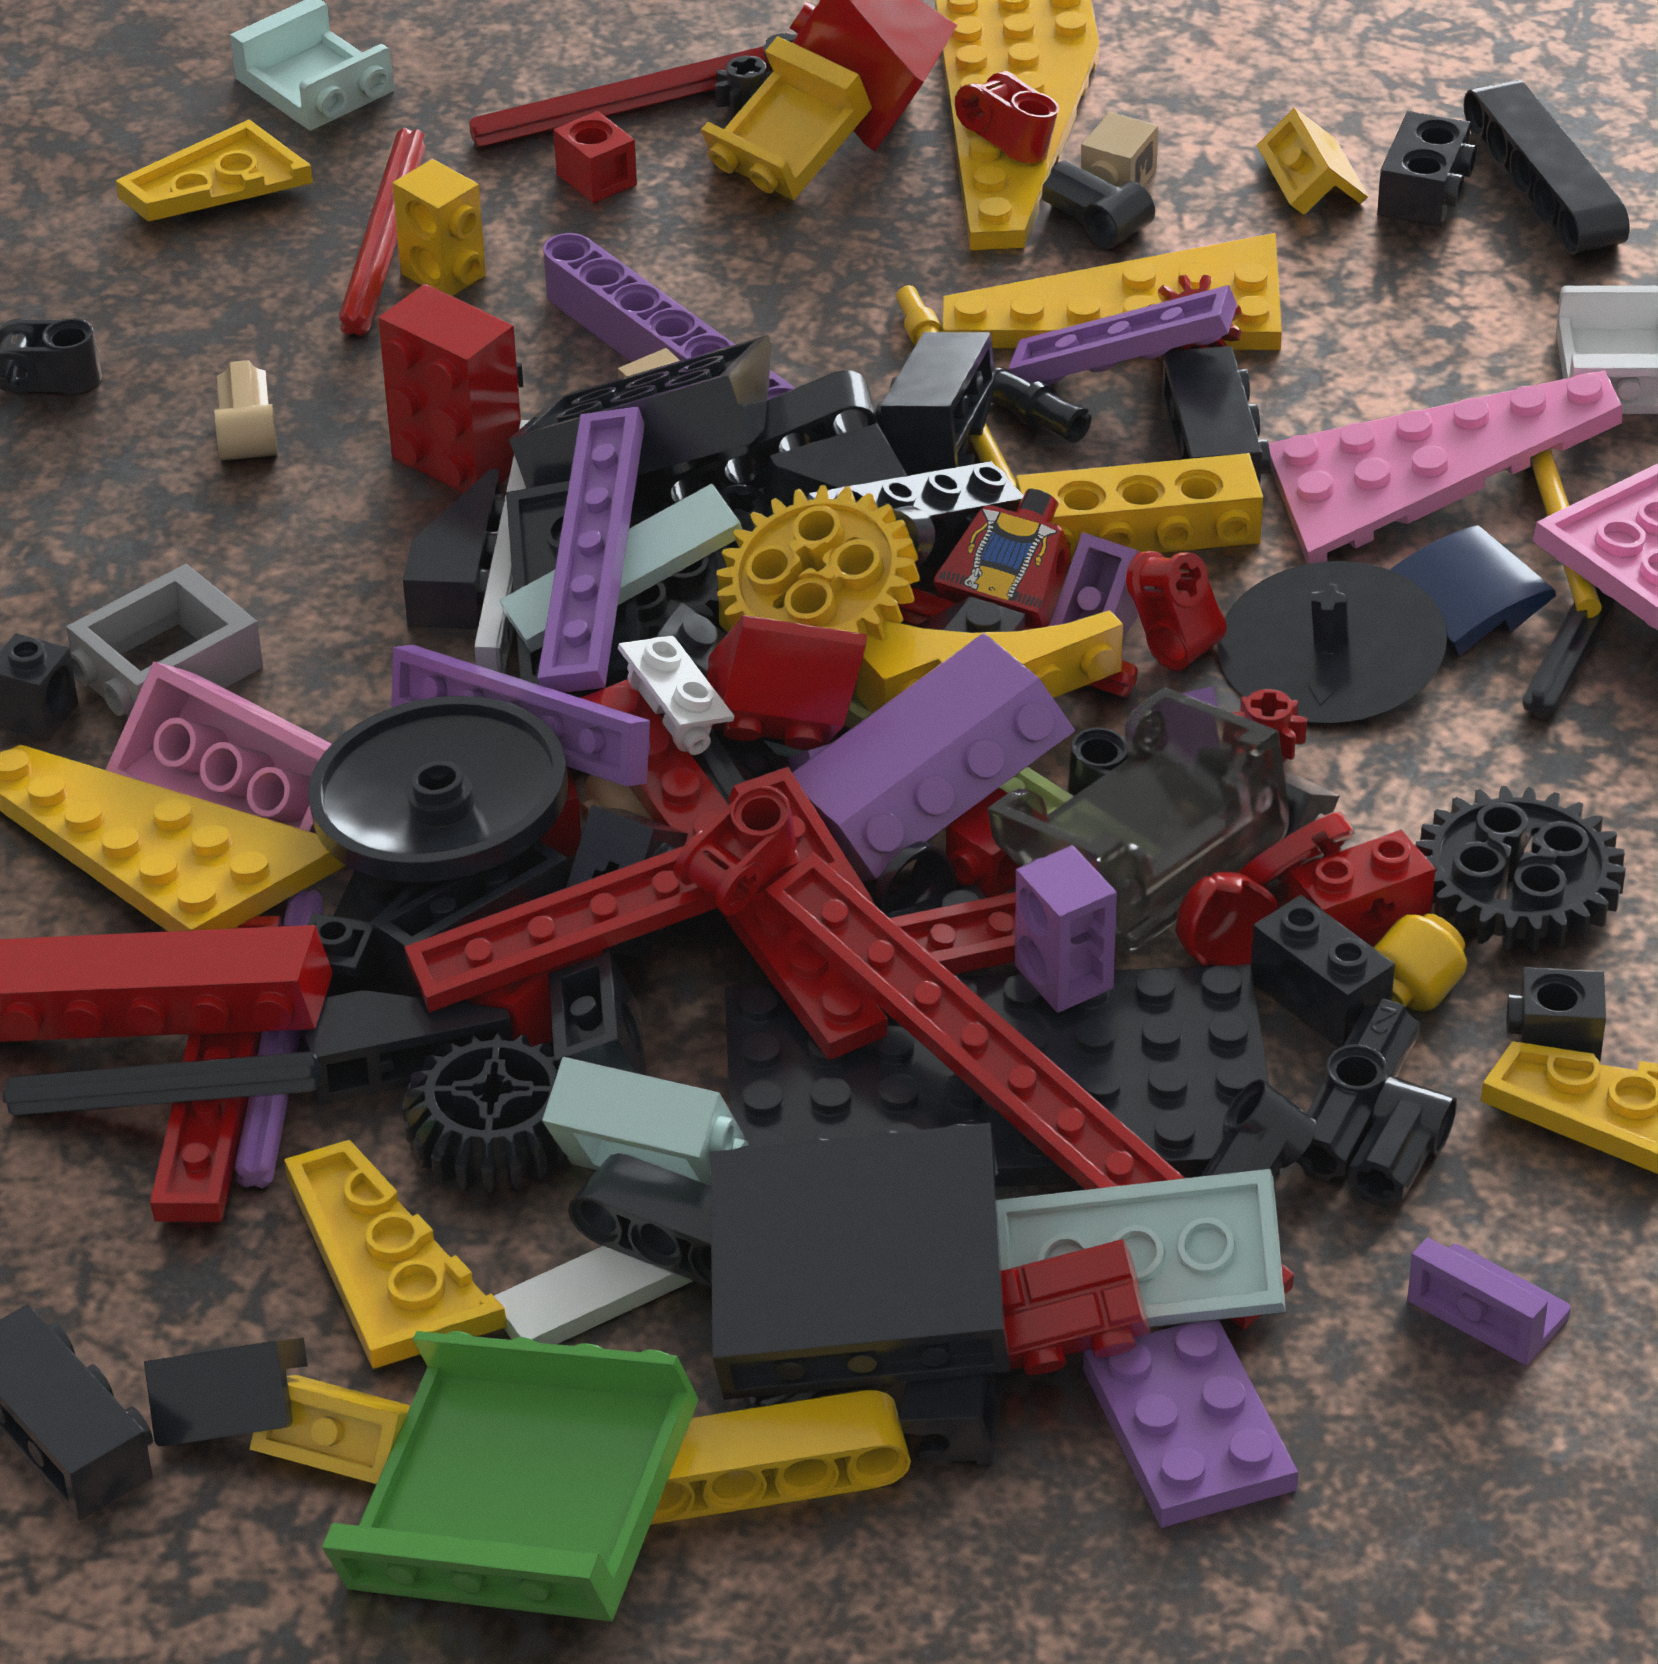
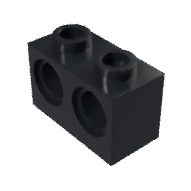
M1407 111L1380 169L1377 215L1441 227L1449 206L1458 207L1463 191L1464 176L1471 177L1474 169L1477 146L1469 144L1471 122Z

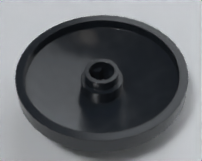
M444 696L412 701L392 707L363 720L346 731L331 744L317 762L310 779L308 798L317 836L330 854L340 862L354 870L381 879L402 882H434L466 877L494 868L518 856L534 845L549 831L561 814L567 800L569 778L563 747L558 737L535 714L511 703L491 698Z

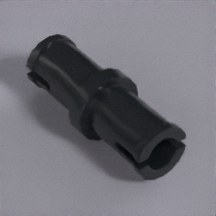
M998 367L994 369L996 387L991 403H996L1016 413L1021 423L1032 428L1042 426L1064 437L1066 441L1071 443L1079 442L1087 434L1092 419L1087 408L1057 396L1054 388L1044 382L1037 381L1031 383L1011 373L1006 368Z

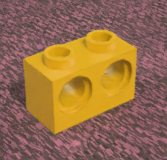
M434 159L429 160L392 182L401 274L421 286L427 284L450 296L457 294L486 276L479 184Z

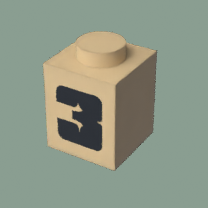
M1108 112L1081 144V168L1116 187L1126 181H1134L1144 186L1157 170L1158 125Z

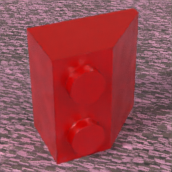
M743 615L708 656L707 681L734 715L733 721L713 724L712 729L722 730L725 737L738 741L757 740L761 736L783 739L786 746L799 750H811L826 745L844 727L866 647V634Z

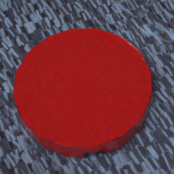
M1341 811L1328 814L1307 824L1269 847L1244 866L1238 873L1246 875L1269 891L1266 883L1275 878L1279 882H1288L1290 869L1342 850L1340 847L1354 837L1355 831Z

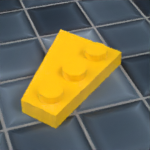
M250 119L116 180L118 198L148 222L313 183L311 165Z

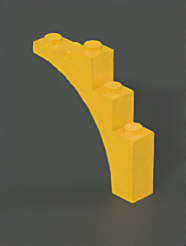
M718 580V591H719V590H721L722 588H721V585H720L719 580ZM718 598L719 624L728 633L731 628ZM1110 610L1067 624L1013 632H955L923 629L884 620L881 623L886 635L884 641L875 639L869 634L866 636L865 653L853 693L871 713H874L976 637L985 633L1042 681L1051 696L1055 698L1121 671L1123 623Z

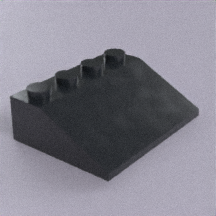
M766 335L555 397L509 439L526 488L570 481L580 415L631 407L639 408L645 426L636 485L642 482L640 476L642 474L661 470L663 477H670L694 468L696 466L695 459L715 454L717 461L720 462L751 451L750 444L765 429L772 351L769 336Z

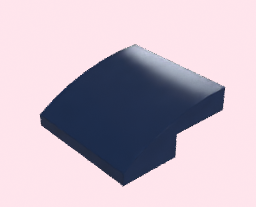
M1479 525L1462 529L1438 539L1411 554L1390 569L1417 584L1436 603L1446 625V646L1458 656H1461L1499 624L1510 633L1513 632L1557 596L1552 586Z

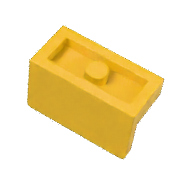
M1295 107L1257 144L1260 153L1289 204L1303 215L1335 185L1360 204L1369 197L1335 138Z
M299 1375L287 1376L293 1420L291 1426L254 1432L249 1449L377 1484L411 1405Z

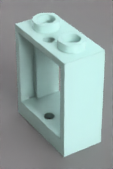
M562 1057L542 1119L544 1125L573 1165L597 1170L611 1154L621 1153L710 1186V1152L749 1146L748 1141L744 1140V1134L719 1092Z

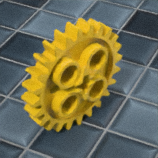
M821 485L815 499L807 501L801 489H798L794 493V504L788 507L778 499H772L771 505L774 514L768 518L762 514L752 512L750 516L755 526L752 532L735 529L733 534L739 548L723 549L722 556L727 567L717 570L716 573L722 588L717 592V595L731 629L743 615L863 633L866 636L869 634L875 639L884 641L886 635L881 623L884 620L901 623L903 617L898 604L914 602L915 598L910 584L919 581V574L915 565L918 556L913 541L910 539L904 520L896 521L892 506L886 504L878 508L871 493H867L856 502L851 487L845 486L836 499H830L826 485Z

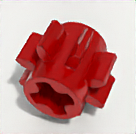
M1273 689L1258 690L1248 697H1241L1240 712L1229 713L1228 738L1237 740V748L1277 766L1287 759L1292 760L1295 758V744L1306 743L1307 718L1298 716L1299 702L1297 700L1291 701L1285 693Z

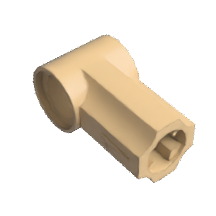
M250 360L230 362L228 368L223 373L217 375V401L219 409H215L214 413L220 461L278 455L273 405L269 404L266 371L254 367Z

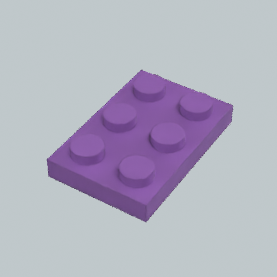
M1219 1319L1190 1322L1136 1337V1347L1115 1356L1096 1357L1093 1349L1084 1351L1083 1370L1160 1528L1297 1491L1298 1470Z

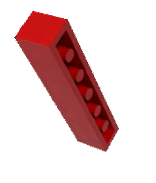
M316 925L0 939V1042L312 1030L316 1028L333 972Z

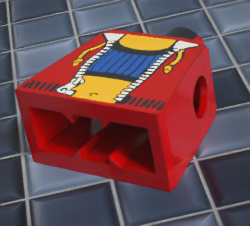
M1027 489L1016 512L992 505L981 508L935 576L934 584L939 596L957 603L968 597H974L1025 614L1026 627L1032 629L1048 627L1063 588L1070 561V549L1064 531L1058 525L1051 523L1059 506L1058 501L1044 491Z

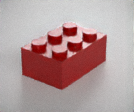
M423 284L378 317L392 457L463 493L489 469L499 470V482L501 484L510 476L514 457L509 439L519 431L521 423L514 325L436 288Z

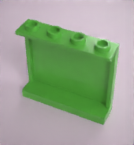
M416 1331L413 1341L428 1367L409 1408L408 1415L396 1438L359 1526L332 1523L322 1545L323 1551L348 1590L613 1622L699 1401L678 1356L652 1349L632 1352L603 1349L589 1343L569 1346L538 1343L525 1337H515L511 1340L474 1337L461 1331H451L447 1334Z

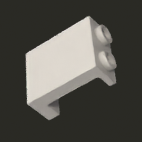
M1563 286L1560 290L1556 326L1563 379L1571 378L1578 374H1589L1605 370L1621 402L1622 414H1658V286Z

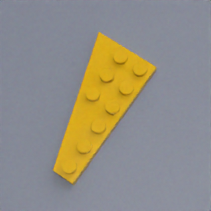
M1276 233L943 296V332H991L992 348H1017L1019 340L1147 307L1150 304L1162 303L1158 296V289L1162 285H1166L1177 294H1180L1178 290V277L1180 275L1186 274L1188 276L1192 289H1199L1201 277L1209 275L1211 276L1209 290L1229 285L1237 305L1242 310L1241 317L1231 323L1242 330L1240 340L1233 342L1223 341L1228 346H1232L1233 350H1281L1282 326Z
M21 744L10 750L0 752V811L168 932L234 929L346 866L330 854L321 843L317 834Z

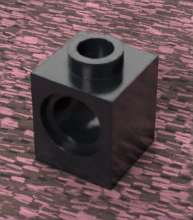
M15 633L0 651V728L49 741L79 703L70 647Z
M1523 967L1521 993L1508 994L1506 1013L1507 1034H1518L1519 1042L1592 1053L1599 1062L1601 1061L1606 1024L1604 971Z

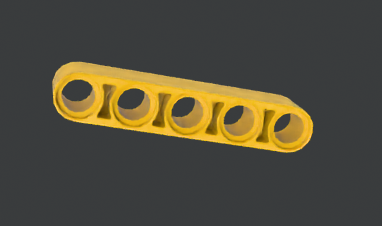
M865 1390L692 1418L650 1525L875 1489L893 1484L906 1474L911 1463L894 1399L881 1391Z

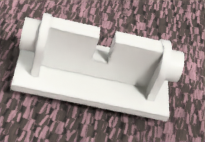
M674 636L619 643L618 649L629 663L627 666L629 684L633 689L640 692L655 714L665 713L662 723L673 736V742L679 750L688 751L692 755L702 753L710 745L711 739L709 734L712 725L733 721V713Z

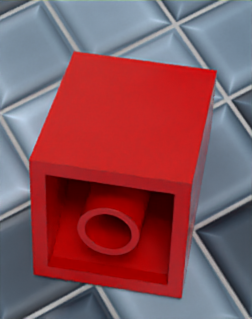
M820 0L816 7L806 1L789 28L797 33L792 43L859 74L872 109L853 131L868 148L875 152L926 80L955 31L957 24L921 0Z

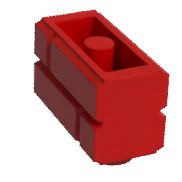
M1123 1239L1001 1271L1004 1321L1009 1344L1010 1367L1012 1369L1023 1367L1027 1375L1053 1372L1067 1364L1066 1355L1093 1349L1096 1357L1115 1356L1136 1347V1337L1150 1334V1327L1140 1293L1133 1258Z

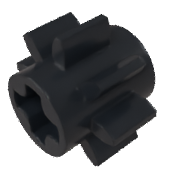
M740 56L730 60L726 66V71L718 70L716 72V107L728 106V114L733 119L773 71L766 72L765 62L758 57Z

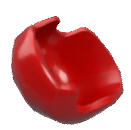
M1214 872L1211 876H1204L1188 891L1179 906L1175 932L1186 953L1203 966L1208 964L1214 966L1251 964L1253 925L1279 909L1276 898L1267 889L1246 875L1236 872Z

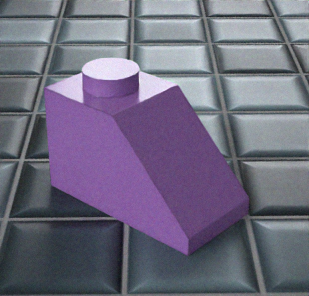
M1082 532L1049 626L1067 624L1110 610L1123 623L1124 636L1139 616L1134 601L1127 589L1126 574L1130 561L1140 551Z

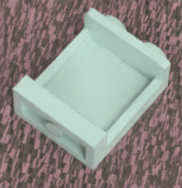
M304 0L230 34L235 79L309 131L394 91L390 49L383 44H379L361 52L331 32L327 3L322 0Z

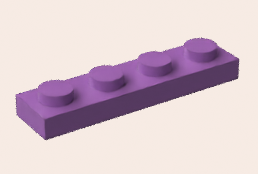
M1227 285L1019 340L1008 370L1031 383L1040 381L1051 385L1060 381L1066 375L1086 370L1102 372L1113 367L1118 362L1140 356L1144 359L1156 358L1165 354L1171 348L1191 343L1207 345L1228 334L1237 303L1230 286Z

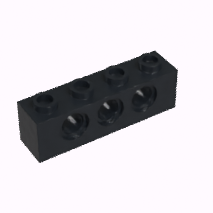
M991 461L848 486L851 487L856 502L867 493H871L878 508L886 504L892 506V509L913 506L923 510L929 516L935 529V541L931 552L920 569L943 565L981 508L992 505L1016 512L1024 496L1007 479L1006 474ZM845 487L827 490L830 499H836ZM817 492L809 493L807 501L814 500Z

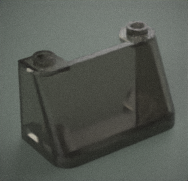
M1167 687L1162 688L1143 701L1129 715L1125 724V743L1128 760L1047 815L1043 798L1027 789L1014 790L987 808L991 833L995 844L1020 867L1071 845L1083 855L1117 892L1115 948L1123 952H1133L1141 948L1176 923L1181 902L1190 888L1204 876H1211L1214 872L1238 873L1258 855L1284 839L1289 825V805L1278 730Z

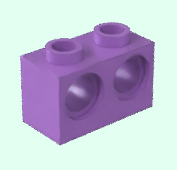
M1073 845L1046 857L1038 858L1016 869L1015 966L1057 1013L1109 991L1114 986L1117 892Z

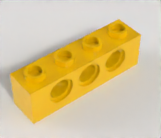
M1249 453L1016 475V488L1023 495L1027 489H1038L1050 494L1058 501L1059 506L1051 523L1058 525L1064 531L1070 549L1069 562H1072L1082 532L1140 552L1166 553L1261 543L1263 494Z

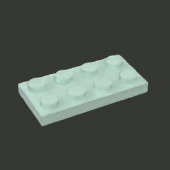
M1270 1169L997 1200L1001 1271L1123 1239L1133 1258L1149 1327L1286 1312L1274 1180Z

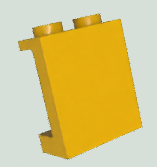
M777 36L765 50L773 70L771 75L725 129L707 122L700 131L709 149L707 152L709 159L720 170L726 173L736 171L750 178L759 189L766 193L776 191L795 200L868 114L872 106L859 74Z

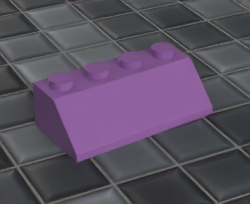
M983 633L798 767L792 774L861 882L879 877L889 862L902 849L915 842H926L1076 730L1042 681L987 634Z

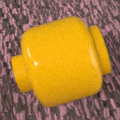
M1427 913L1424 916L1406 915L1402 917L1374 947V949L1395 963L1392 1001L1417 1011L1426 1012L1438 1006L1466 972L1467 959L1463 951L1465 949L1463 937L1449 922L1435 914Z

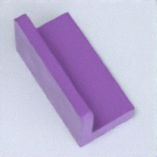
M1427 1237L1412 1253L1407 1301L1525 1366L1533 1360L1569 1319L1571 1309L1569 1303L1459 1244H1452L1447 1248Z

